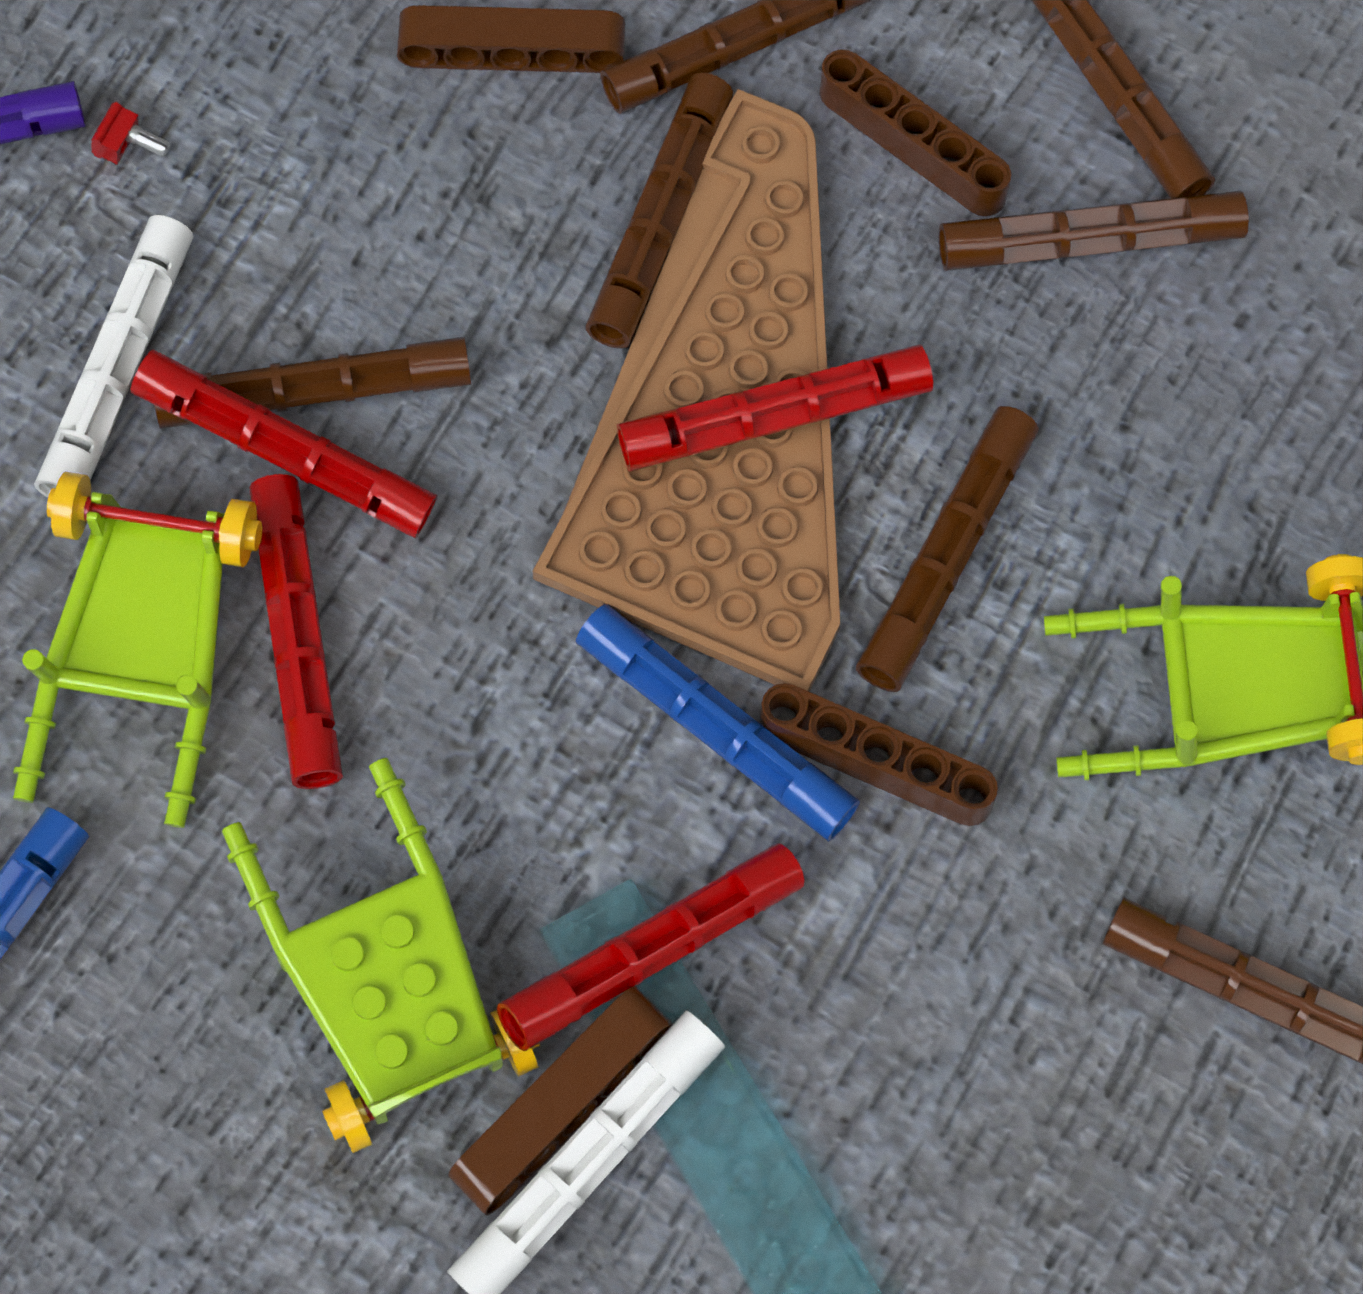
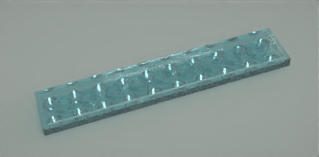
M629 879L542 927L540 933L560 969L605 944L609 939L619 936L652 917L653 914L632 879ZM677 960L643 980L636 987L673 1023L687 1010L707 1026L725 1045L724 1050L684 1094L678 1097L653 1127L752 1294H882L681 960ZM621 994L587 1013L592 1023Z

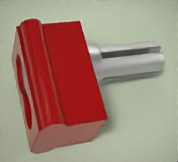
M118 102L112 103L91 139L93 155L97 158L102 157L118 165L130 143L139 145L164 157L169 151L170 142L139 127V114L122 107Z

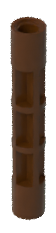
M758 0L756 3L712 23H707L700 26L699 29L654 49L651 48L602 70L600 73L602 86L613 109L618 114H622L688 83L693 74L710 73L714 70L722 69L736 60L772 44H777L787 37L827 19L837 17L872 0Z
M1032 0L1169 197L1205 195L1215 183L1214 176L1090 1Z
M696 73L690 78L585 325L587 333L603 345L612 348H626L630 345L703 170V161L713 136H715L720 121L733 98L731 86L716 75Z
M1242 191L941 223L939 226L940 257L943 269L950 271L1245 238L1248 233V206L1244 193Z
M464 337L406 345L407 348L349 356L348 353L338 354V358L288 365L273 363L267 368L213 375L212 372L201 373L214 383L257 405L261 404L270 410L277 409V412L288 411L290 407L339 400L353 402L355 398L410 390H413V393L471 385ZM155 405L156 416L161 429L194 424Z
M1000 406L995 409L972 451L964 471L947 502L941 508L939 517L917 557L911 563L909 572L886 614L880 620L856 665L858 674L871 685L888 692H898L901 690L923 645L927 641V636L949 595L954 591L964 567L981 536L984 535L1010 482L1014 479L1017 469L1020 468L1038 434L1039 427L1037 423L1025 412L1009 406Z
M1123 897L1102 945L1363 1064V1006L1182 923L1176 922L1175 925L1167 923L1166 916Z

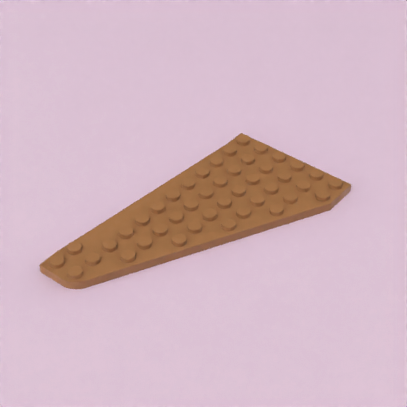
M737 89L719 123L715 136H713L703 161V170L674 237L563 515L532 572L533 579L598 608L608 604L634 624L774 685L787 683L810 692L840 628L830 418L629 472L625 464L617 434V424L827 369L816 142L810 125L796 112Z

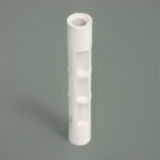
M154 215L149 218L34 483L35 488L46 497L49 496L52 488H56L58 480L64 472L85 474L91 480L193 240L191 230L180 221L163 215Z
M685 1010L642 1057V1060L603 1103L590 1114V1117L549 1162L544 1164L538 1171V1174L494 1222L492 1221L447 1270L449 1275L469 1294H502L566 1220L583 1205L587 1197L627 1153L633 1150L637 1142L724 1050L725 1045L698 1018Z

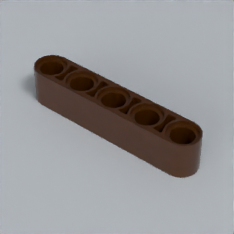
M416 5L404 8L400 12L397 58L409 67L601 73L602 70L624 61L625 20L620 14L613 11Z
M840 49L831 52L825 57L822 65L819 95L821 101L829 109L972 213L978 216L989 217L996 215L1003 209L1011 181V170L1002 158L856 53ZM836 79H844V80H846V81H845V82H841V81H837ZM872 105H880L883 108H875ZM909 131H915V132H918V133H920V134L915 135V134H910V133H908V132H909ZM944 158H954L958 161H948ZM981 184H989L995 188H985Z
M787 683L776 684L764 694L761 704L760 723L797 753L962 825H979L990 815L997 796L998 785L993 774L984 767L795 685ZM779 707H786L794 711L796 717L791 720L782 721L776 719L771 714V711ZM831 727L840 731L843 737L837 741H827L821 738L817 732L822 728ZM877 747L886 751L890 758L883 762H876L869 759L864 752L869 748ZM917 768H926L934 772L937 779L929 783L920 782L913 776L912 771ZM967 788L976 789L982 794L984 801L976 804L969 803L961 797L959 792Z
M633 986L626 990L454 1163L448 1173V1177L485 1216L495 1212L590 1117V1114L603 1103L674 1023L637 987Z

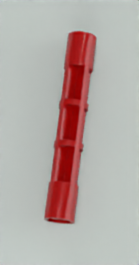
M919 344L617 424L619 444L627 469L631 472L933 391V375L928 356L923 346Z
M154 349L145 356L132 381L130 393L237 445V448L245 452L249 451L300 477V480L308 484L311 483L362 509V512L415 539L423 529L436 503L438 495L386 468L382 469L331 443V440L323 436L320 437L271 412L269 408L261 404L257 405L214 383L207 376Z
M287 474L266 475L252 482L249 488L251 501L256 504L257 521L262 522V536L258 549L291 780L293 786L301 789L324 788L339 782L343 778L337 734L333 730L335 720L307 534L303 527L305 521L299 482L297 478Z
M776 843L678 902H673L664 910L619 936L609 939L605 944L569 965L550 973L497 1005V1013L506 1034L516 1047L522 1051H527L629 988L636 987L643 980L687 954L699 950L704 944L801 890L804 887L805 879L798 860L786 846Z

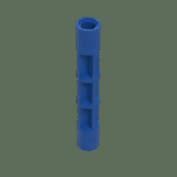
M604 604L586 620L577 635V645L668 714L671 719L682 725L724 758L731 766H734L824 839L828 842L834 839L850 821L859 807L860 800L709 685L706 680L699 677L655 643L652 638L608 604Z
M47 807L0 871V959L90 837L76 822L53 808Z

